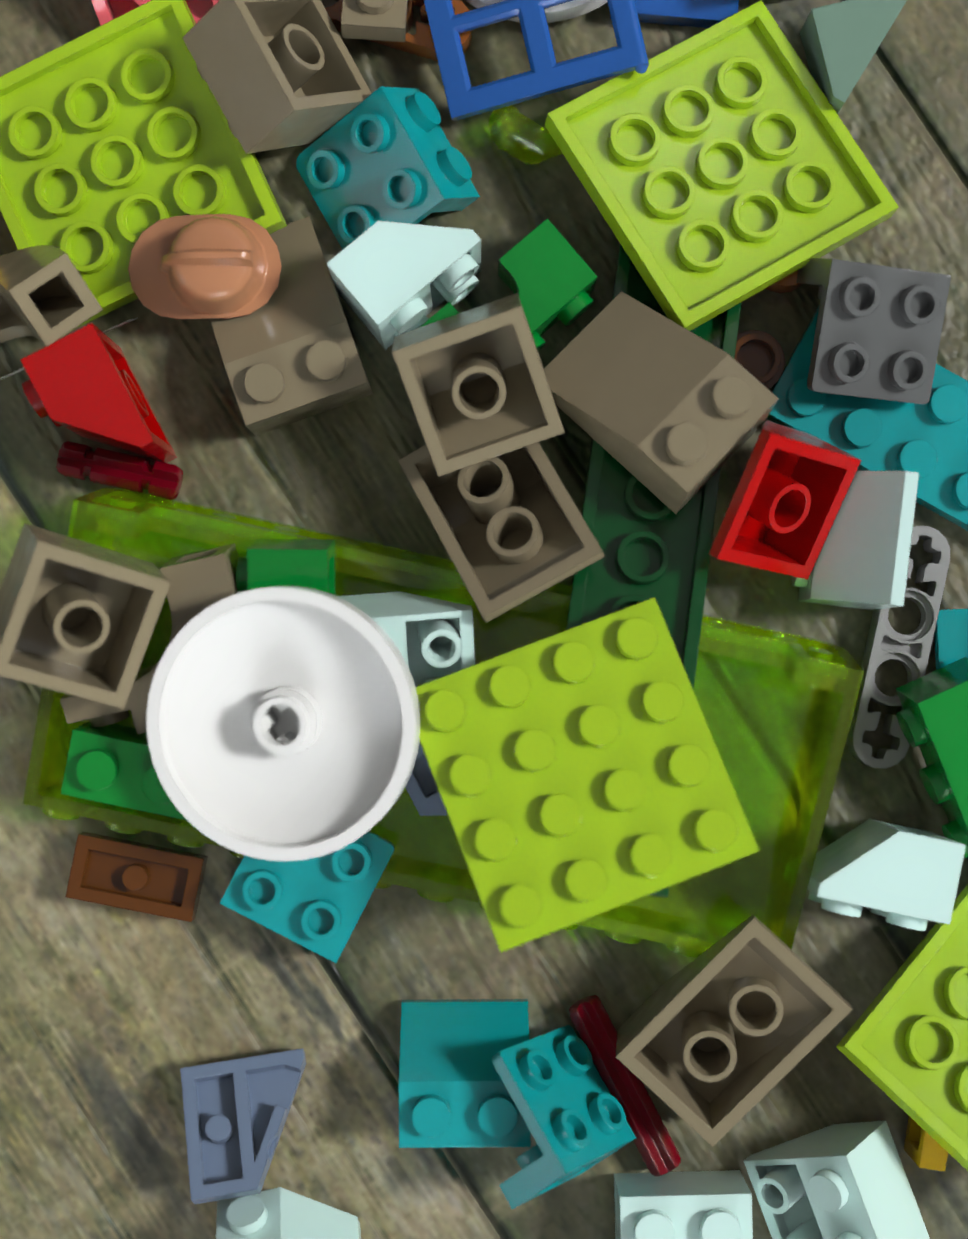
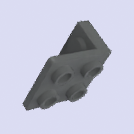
M812 258L803 268L798 270L796 281L798 284L819 286L817 299H820L807 388L810 391L927 404L932 390L951 275L838 259Z

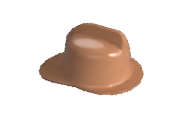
M231 214L181 215L158 220L140 235L132 248L128 267L132 289L141 303L159 316L179 320L231 319L251 315L268 303L278 288L282 269L278 246L268 231L250 218Z

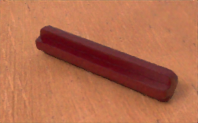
M591 995L577 1001L569 1008L570 1018L582 1041L590 1050L592 1061L603 1082L606 1084L611 1095L622 1105L626 1121L636 1136V1139L633 1141L650 1174L658 1177L674 1170L681 1163L679 1152L643 1082L616 1058L617 1031L600 998L596 995Z

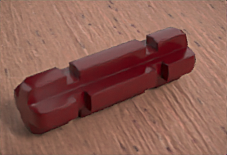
M70 441L63 442L58 453L57 472L67 477L85 480L88 476L90 481L138 493H143L147 489L148 494L170 500L176 499L181 490L183 470L177 465L159 461L151 465L150 460L101 448H97L95 452H92V448L88 447V445Z

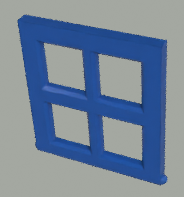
M424 0L451 119L453 121L634 70L639 74L645 73L649 62L635 0H607L617 46L559 63L556 62L545 9L573 0H505L455 15L452 0ZM519 16L531 71L472 87L460 33Z

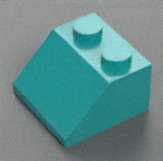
M528 999L402 1000L399 1057V1148L531 1147V1132L491 1061V1058L499 1051L529 1040Z

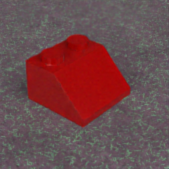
M93 323L55 341L48 347L45 346L20 359L30 378L22 383L24 393L40 418L49 415L52 422L58 428L64 426L81 437L160 462L168 463L177 458L121 348Z
M766 420L709 554L716 559L808 580L861 460L809 433Z

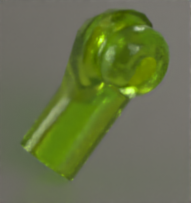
M510 105L496 109L491 113L488 120L491 138L502 151L525 164H538L562 154L545 126L542 127L520 113L516 107Z

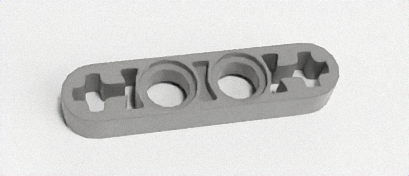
M914 526L911 538V546L917 544L919 538L923 539V550L933 554L931 563L919 566L915 583L928 584L927 593L916 588H906L905 598L912 600L921 612V621L918 628L910 634L903 635L896 632L890 625L888 620L890 608L873 610L846 732V744L850 754L857 762L872 768L887 769L897 765L905 757L910 746L899 726L897 716L886 714L883 725V733L892 736L890 749L880 748L877 752V757H872V746L862 743L865 730L875 731L877 729L881 712L867 711L869 700L884 706H901V710H904L898 694L887 696L877 688L875 672L878 666L889 659L900 662L907 672V683L924 676L926 673L950 563V547L947 539L939 530L930 526ZM909 558L907 580L911 578L913 560Z

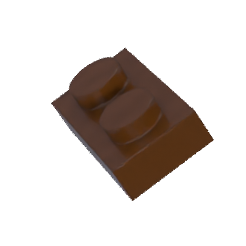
M82 832L77 837L65 897L192 922L196 918L208 856Z

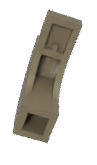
M41 245L16 250L0 256V344L18 337L33 336L48 347L103 310L68 255L55 246Z
M235 543L172 557L159 568L171 581L166 594L172 616V633L169 644L178 632L204 609L238 593L236 569L239 556ZM160 660L138 670L124 709L65 694L60 701L67 724L89 719L91 727H103L125 720L129 717L128 710H131L137 735L147 732L146 711L153 676Z

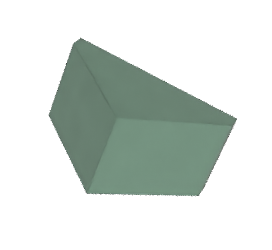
M846 0L811 9L800 31V36L809 72L837 114L907 0Z

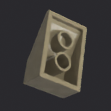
M310 216L289 223L286 227L270 234L278 246L282 269L278 288L268 303L251 315L231 319H210L223 364L245 426L255 436L373 395Z
M622 291L544 368L555 404L675 514L763 425L778 401V398L728 353Z
M539 442L439 477L427 445L398 460L486 623L605 557Z
M752 915L663 983L617 1029L616 1058L713 1147L853 1009L851 1004L756 916Z

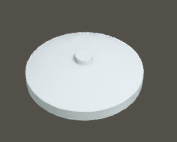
M271 586L240 592L224 598L204 609L178 632L163 654L153 676L147 703L146 730L152 762L164 790L178 811L196 829L219 845L252 858L269 861H298L320 857L349 845L368 832L386 815L405 788L414 767L419 746L420 709L415 684L407 663L389 635L371 617L351 603L323 591L299 586Z

